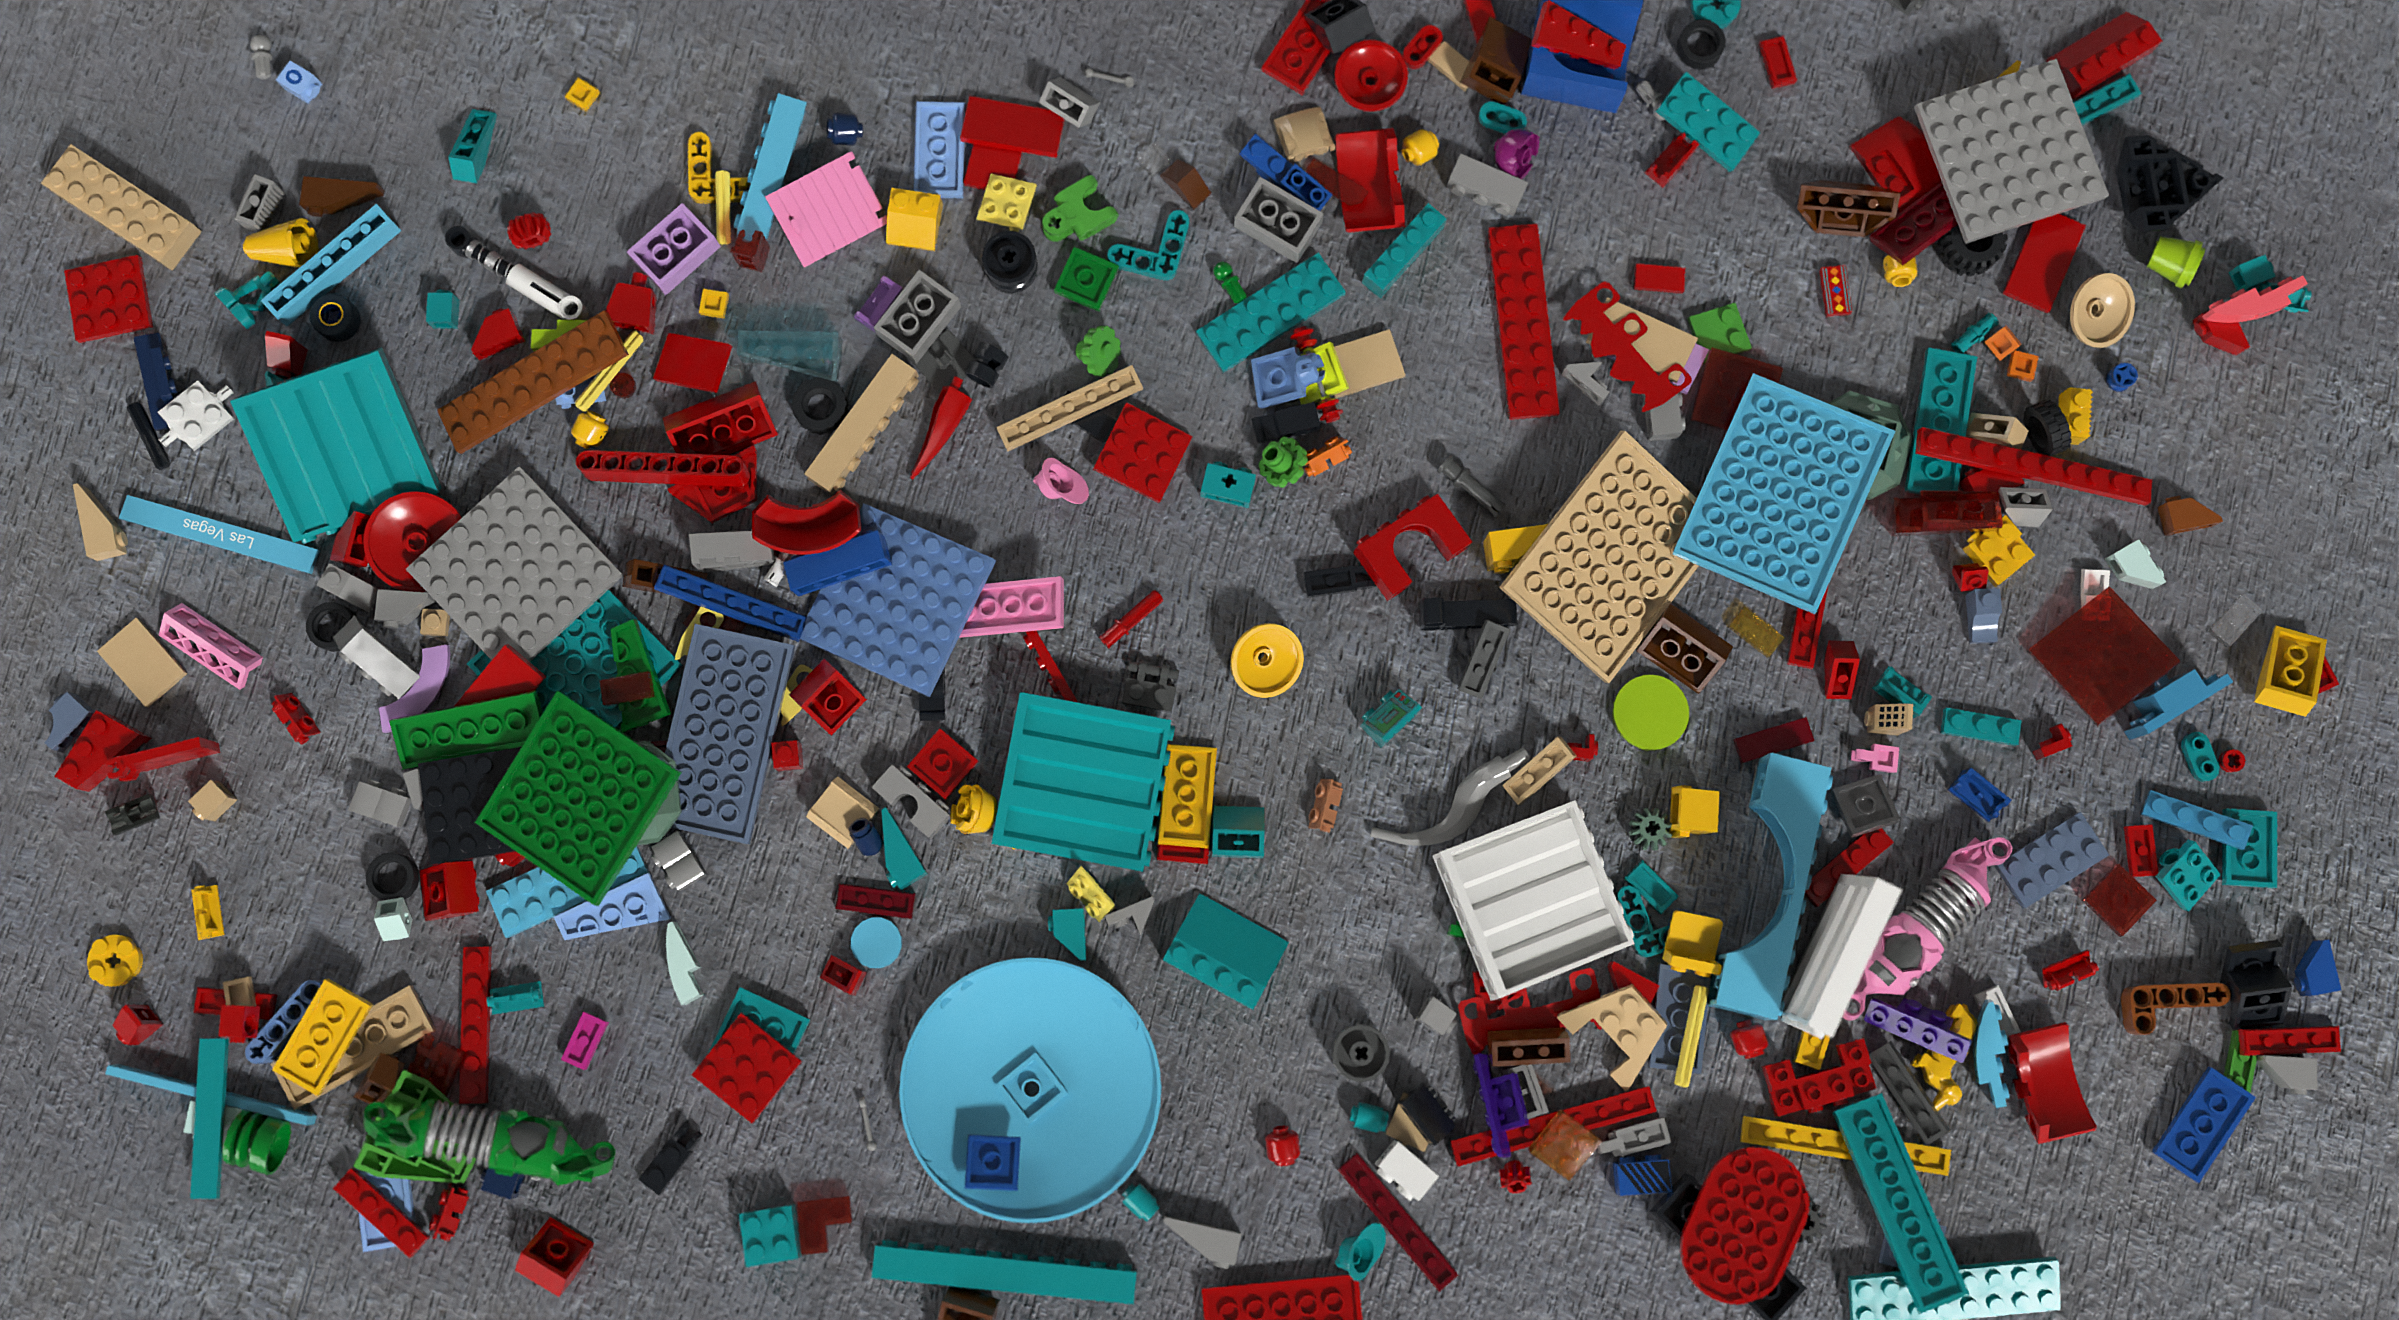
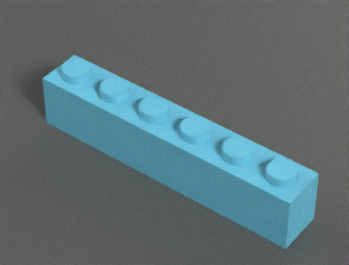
M779 93L776 101L771 100L767 113L771 115L769 123H764L761 137H764L763 145L757 146L754 159L758 160L755 169H750L747 182L751 183L749 191H744L740 205L744 206L742 215L737 213L733 228L737 229V237L766 245L774 213L765 196L777 191L784 185L807 102Z
M375 204L266 295L261 302L285 326H289L307 311L318 298L332 290L400 233L401 230Z

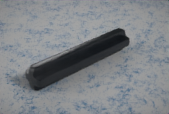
M139 402L129 404L127 411L155 467L159 470L168 468L170 461L158 440L142 404Z

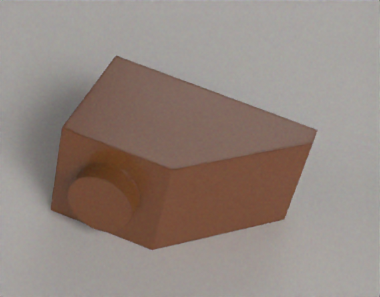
M2174 496L2165 499L2166 503L2157 507L2164 536L2209 528L2223 522L2220 515L2193 498L2181 499V496Z

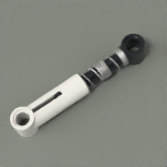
M453 226L446 232L445 242L457 256L477 260L479 265H484V268L492 273H496L499 277H505L508 286L563 320H587V308L577 297L571 296L523 265L516 264L513 266V262L505 261V258L497 252L487 250L486 246H482L481 242L462 226ZM460 238H465L464 243L456 245ZM544 292L560 302L557 303L556 301L552 300L548 296L544 295ZM578 307L574 315H568L571 308Z

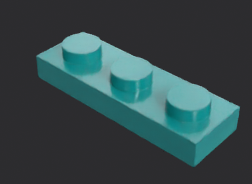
M1946 707L1943 709L1940 733L2017 746L2019 745L2022 720Z

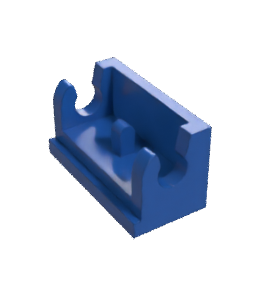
M1972 768L1963 770L1948 788L1949 792L1987 822L1997 818L2000 815L1999 811L2012 801Z

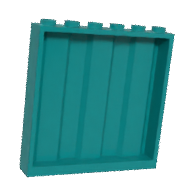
M382 347L237 396L230 401L293 543L301 540L304 544L317 539L316 535L326 532L327 535L339 532L341 526L346 523L354 511L371 516L381 503L395 495L415 491L437 495L442 489Z
M1020 692L991 844L1143 872L1144 866L1149 867L1152 852L1147 851L1149 841H1154L1157 826H1152L1153 817L1159 816L1161 801H1157L1158 790L1163 791L1166 776L1161 774L1163 765L1168 766L1171 751L1166 750L1168 740L1173 741L1175 726L1171 725L1172 720Z

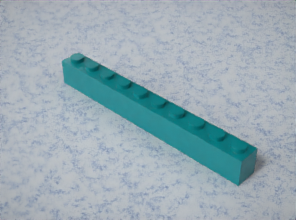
M882 1240V1244L875 1245L871 1278L1134 1304L1137 1270L1132 1269L1131 1264L1117 1263L1115 1268L1106 1267V1262L1091 1261L1090 1265L1080 1264V1259L1065 1258L1064 1262H1055L1052 1256L1039 1255L1038 1260L1028 1259V1254L1013 1253L1012 1257L1002 1256L1001 1251L987 1250L986 1254H976V1249L960 1248V1252L950 1251V1246L934 1245V1249L924 1248L923 1243L908 1242L907 1247L898 1246V1241Z

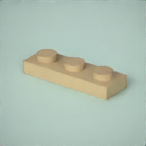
M1559 736L1502 786L1517 805H1522L1576 757V754L1563 738Z

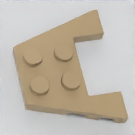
M1632 984L1603 995L1592 1002L1580 1004L1569 1011L1560 1012L1557 1015V1019L1572 1035L1593 1018L1628 1055L1624 1061L1610 1071V1076L1625 1092L1631 1087L1667 1027V1021Z

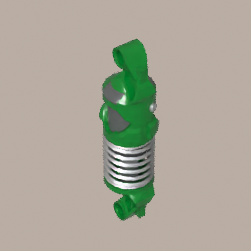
M430 1098L418 1108L400 1117H396L381 1102L370 1103L364 1110V1129L375 1138V1145L389 1147L395 1154L405 1160L415 1156L430 1157L434 1142L438 1140L436 1158H441L444 1144L449 1142L446 1160L449 1161L452 1158L456 1143L459 1144L456 1156L457 1163L462 1160L464 1154L467 1156V1164L472 1162V1158H476L477 1166L484 1162V1166L494 1169L496 1174L512 1177L515 1173L529 1175L530 1179L538 1181L541 1178H547L552 1180L557 1186L569 1184L576 1180L592 1182L593 1177L609 1173L614 1165L616 1150L611 1143L599 1142L583 1150L572 1138L564 1122L555 1120V1117L551 1115H545L544 1118L530 1116L527 1111L511 1108L508 1112L495 1110L491 1114H489L486 1108L479 1115L477 1106L470 1112L468 1105L463 1106L460 1110L459 1105L455 1103L450 1108L447 1101L442 1103L441 1100L437 1101L434 1098ZM373 1117H381V1118H382L381 1120H378V1121L371 1120V1118H373ZM599 1156H605V1157H607L608 1159H607V1160H600V1159H598L597 1157H599Z

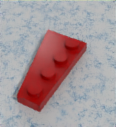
M1550 0L1542 5L1531 44L1532 47L1548 48L1550 52L1569 54V57L1575 59L1584 58L1590 63L1611 69L1621 66L1626 45Z

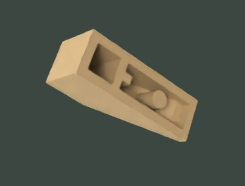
M78 483L73 484L86 556L100 561L127 554L126 546L128 545V539L125 532L88 488Z

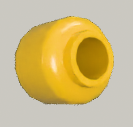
M1425 129L1417 130L1404 138L1403 149L1401 150L1402 156L1407 162H1411L1416 166L1422 165L1437 155L1439 142L1433 132Z
M1889 255L1883 259L1885 279L1888 283L1893 284V286H1907L1916 278V257L1903 266Z
M588 410L587 413H580L571 429V434L576 438L575 443L586 449H589L590 446H600L609 429L605 422L606 418L591 410Z

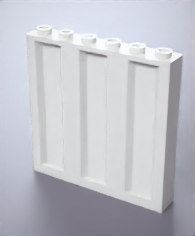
M1576 800L1433 855L1491 1001L1635 944L1633 941V931L1626 924L1623 917V907L1616 900L1612 880L1604 871L1603 858L1595 849L1593 834L1587 829L1583 820V810L1577 805Z
M1848 874L1840 875L1790 980L1788 989L1782 997L1784 1010L1781 1021L1823 1039L1824 1034L1833 1037L1902 889L1879 878Z

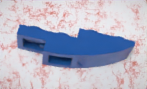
M1257 134L1253 135L1239 153L1242 158L1257 169L1256 173L1263 179L1319 211L1333 195L1296 163L1292 165Z

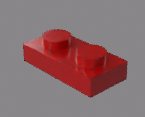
M2153 824L2125 826L2124 835L2129 876H2156L2158 874Z

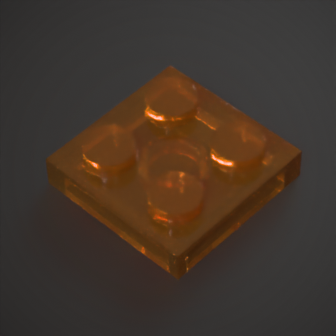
M1560 1109L1528 1150L1536 1158L1570 1181L1601 1144L1602 1140Z

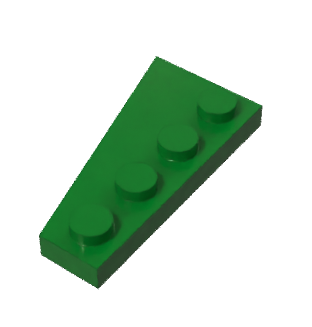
M632 619L611 628L613 656L617 666L616 684L619 686L620 700H618L619 711L622 713L623 722L621 723V731L627 733L671 714L638 621Z

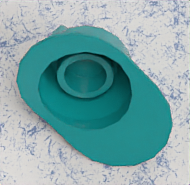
M1372 1223L1367 1225L1358 1236H1350L1344 1239L1340 1245L1335 1264L1348 1271L1351 1278L1355 1281H1361L1366 1277L1384 1250L1386 1233L1381 1224Z

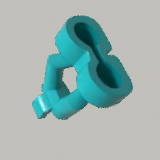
M268 271L261 278L259 275H256L234 292L220 287L214 294L248 330L256 323L251 311L263 312L266 306L261 300L279 285V280ZM258 288L261 290L256 304L240 303L239 299Z

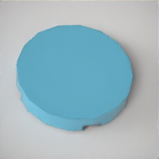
M871 917L862 921L854 929L851 936V950L854 957L862 965L869 968H884L891 965L901 952L902 936L899 929L893 922L882 917Z

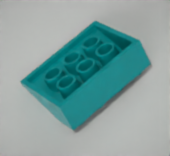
M1199 893L1166 952L1163 961L1247 1008L1254 1010L1289 942Z

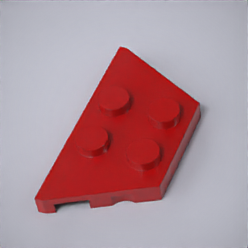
M753 445L734 455L742 459L750 472V479L745 485L735 487L676 484L668 488L669 493L712 524L756 502L757 450ZM711 468L708 473L714 471L715 468ZM740 468L735 469L732 474L737 473Z

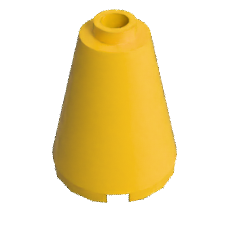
M296 218L248 235L243 242V250L252 260L300 268L319 252L316 232L314 228L308 227L306 222L309 221L303 218Z

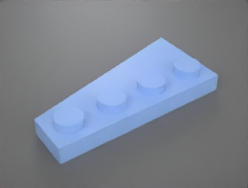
M649 872L608 891L599 906H594L587 901L554 916V919L564 940L669 920L671 916Z

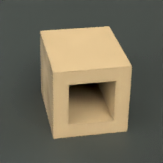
M210 780L188 802L194 807L192 812L199 819L216 821L237 799L221 782Z

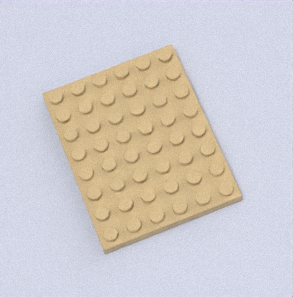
M1620 431L1499 588L1603 682L1610 683L1699 566L1673 555V551L1697 498L1626 431Z

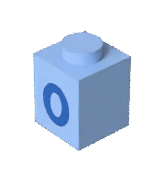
M292 61L287 63L276 79L286 91L308 104L319 94L320 87L322 86V83L312 73Z

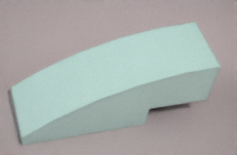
M672 921L667 924L666 935L668 969L680 1004L687 1005L704 995L692 973L701 968L678 923Z

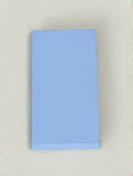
M916 101L914 191L941 195V198H963L965 142L960 141V136L966 114L965 102Z

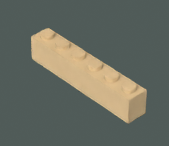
M890 355L804 473L808 480L831 496L835 491L838 492L844 487L846 483L845 478L850 471L854 472L861 462L859 458L864 451L868 452L875 443L874 438L879 431L883 432L890 422L888 418L893 411L897 412L902 407L904 396L908 391L912 392L919 382L917 378L919 376L914 368L895 355Z

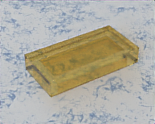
M1746 607L1742 608L1728 626L1729 629L1767 658L1772 655L1785 638Z

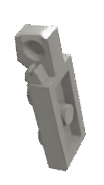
M1660 1117L1613 1130V1132L1607 1133L1608 1140L1598 1142L1596 1146L1598 1153L1603 1154L1612 1151L1614 1156H1625L1669 1144L1671 1139L1665 1118Z

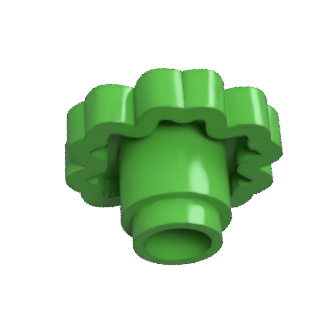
M1108 326L1090 328L1088 333L1085 334L1084 340L1080 341L1076 346L1078 359L1088 365V372L1094 376L1104 377L1106 374H1113L1118 367L1117 357L1121 354L1120 340L1115 338L1114 329Z
M1282 437L1278 443L1272 441L1263 450V459L1259 462L1260 474L1274 487L1284 488L1288 482L1295 484L1304 474L1302 467L1308 462L1307 451L1293 438Z

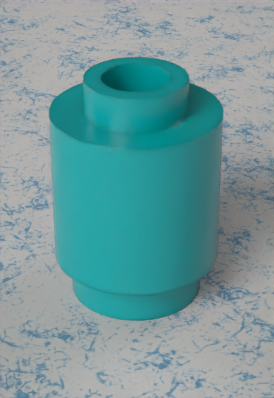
M1358 1102L1357 1107L1352 1106L1349 1121L1353 1122L1354 1128L1378 1133V1131L1385 1132L1389 1111H1384L1383 1107Z
M1131 1183L1121 1194L1124 1197L1122 1203L1139 1219L1142 1218L1146 1222L1160 1208V1205L1156 1203L1157 1199L1140 1183L1136 1186Z

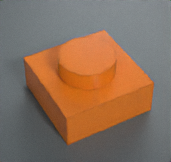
M2007 325L1985 341L1999 361L2022 345Z
M2014 350L2011 353L2006 376L2031 382L2034 380L2039 356Z

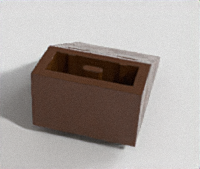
M1489 17L1460 83L1503 105L1512 99L1521 79L1532 39Z

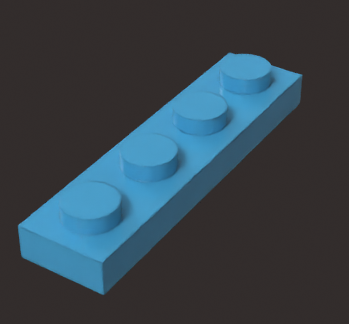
M2152 790L2148 792L2140 814L2240 850H2245L2253 825Z

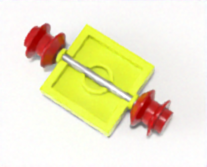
M1302 326L1293 331L1294 334L1290 339L1297 341V345L1294 347L1299 348V351H1303L1301 356L1313 352L1321 357L1324 367L1317 370L1318 372L1325 370V377L1320 382L1308 385L1306 387V397L1299 398L1301 405L1319 402L1316 410H1321L1323 413L1319 419L1321 421L1325 420L1326 423H1331L1340 419V414L1343 413L1342 409H1337L1336 407L1339 399L1331 398V396L1349 389L1333 343L1328 342L1313 349L1317 339L1311 338L1310 335L1314 330L1307 328V326Z

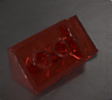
M1921 490L1920 498H1894L1892 536L1998 531L2003 525L1999 492Z

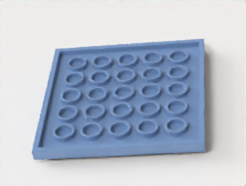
M863 503L860 509L861 531L853 538L861 536V533L867 530H878L886 539L892 565L820 589L806 618L800 640L930 697L996 561L994 558Z

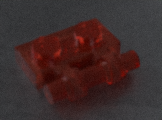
M426 1033L423 1040L418 1043L416 1048L417 1055L414 1062L410 1063L407 1071L429 1080L447 1097L465 1051L444 1041L439 1042L436 1048H434L432 1043L435 1036ZM427 1057L431 1059L428 1069L424 1067Z

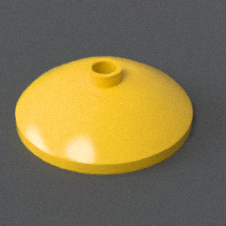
M1264 623L1254 626L1238 639L1233 648L1230 661L1233 678L1240 688L1252 696L1260 698L1277 696L1288 690L1301 673L1304 660L1302 645L1297 636L1282 625ZM1264 652V657L1258 660L1259 654Z

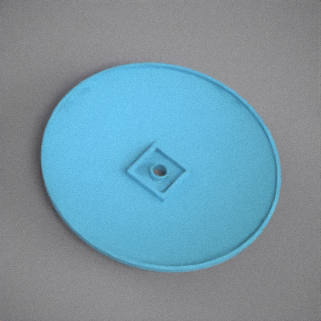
M1046 958L1010 959L993 963L964 976L944 991L925 1012L912 1034L903 1059L899 1091L900 1108L904 1128L917 1159L927 1174L948 1195L964 1206L995 1219L1019 1223L1049 1222L1067 1218L1098 1204L1125 1182L1137 1167L1149 1146L1158 1120L1161 1103L1160 1068L1151 1036L1142 1019L1125 997L1108 982L1094 973L1063 961ZM1029 1081H1034L1039 1085V1093L1036 1096L1031 1097L1025 1093L1024 1088ZM968 1135L1021 1137L1018 1191L964 1188Z

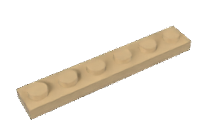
M1133 365L996 428L1007 451H1010L1143 390V386Z

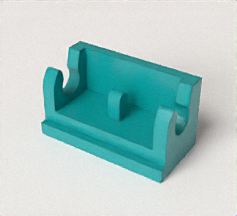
M1888 666L1872 687L1874 691L1892 704H1913V718L1921 715L1933 697L1929 693H1924L1898 674L1892 666Z

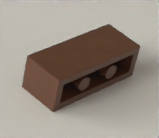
M1564 1027L1487 1031L1488 1057L1493 1067L1570 1063V1037Z

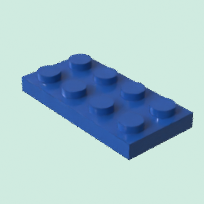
M2207 1067L2152 1150V1153L2194 1182L2200 1183L2256 1097L2214 1068Z

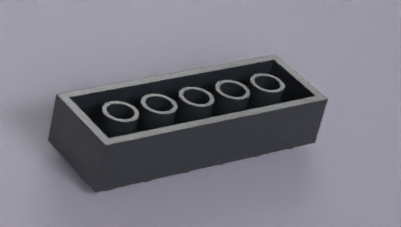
M1686 1173L1672 1186V1192H1667L1650 1210L1679 1241L1681 1240L1685 1223L1702 1188V1185L1692 1175ZM1786 1268L1782 1278L1770 1293L1745 1305L1760 1320H1778L1807 1287Z

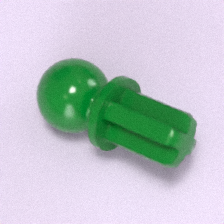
M1224 261L1217 263L1213 269V274L1217 280L1224 281L1221 285L1222 289H1226L1234 303H1240L1245 300L1246 293L1238 282L1239 277H1232V266Z

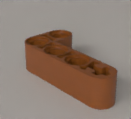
M2222 983L2126 987L2121 993L2124 1028L2132 1035H2148L2156 1027L2155 1008L2223 1006L2230 1000V990ZM2187 989L2191 992L2192 995L2191 1000L2189 1002L2185 999V992ZM2161 990H2163L2166 994V1000L2164 1003L2161 1002L2159 998V993ZM2136 991L2139 992L2141 996V1000L2138 1004L2134 1001L2133 998L2134 993ZM2215 992L2216 997L2205 998L2204 993ZM2138 1017L2143 1021V1027L2140 1030L2136 1026Z

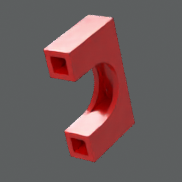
M1439 494L1431 498L1429 495L1425 496L1416 503L1418 507L1411 511L1409 508L1405 509L1396 516L1398 520L1392 524L1389 521L1385 522L1376 529L1378 533L1372 537L1367 534L1356 542L1358 546L1353 552L1387 601L1407 589L1413 582L1394 554L1393 545L1397 535L1406 531H1418L1427 535L1447 562L1465 551L1472 544V540Z

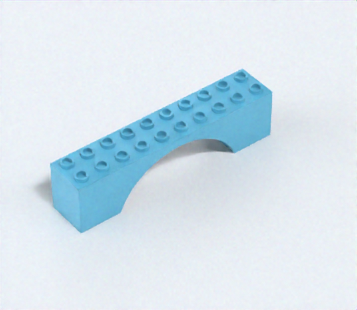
M1769 753L1759 758L1749 808L1757 813L1766 823L1777 841L1784 870L1782 895L1771 921L1755 939L1737 950L1716 955L1715 961L1722 965L1720 975L1712 974L1708 1006L1762 1020H1777L1778 1016L1782 1015L1784 1010V1001H1782L1783 991L1788 989L1790 976L1787 975L1789 965H1792L1795 959V950H1792L1794 940L1799 938L1801 925H1798L1799 916L1803 915L1806 908V900L1803 899L1805 889H1809L1812 876L1809 874L1810 865L1815 863L1817 850L1814 849L1816 839L1819 840L1822 833V825L1819 823L1821 815L1825 814L1828 805L1825 795L1826 791L1830 790L1833 782V775H1830L1831 767L1775 753Z

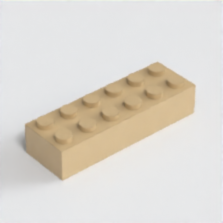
M72 144L69 145L41 182L42 185L171 271H173L202 232L190 221Z

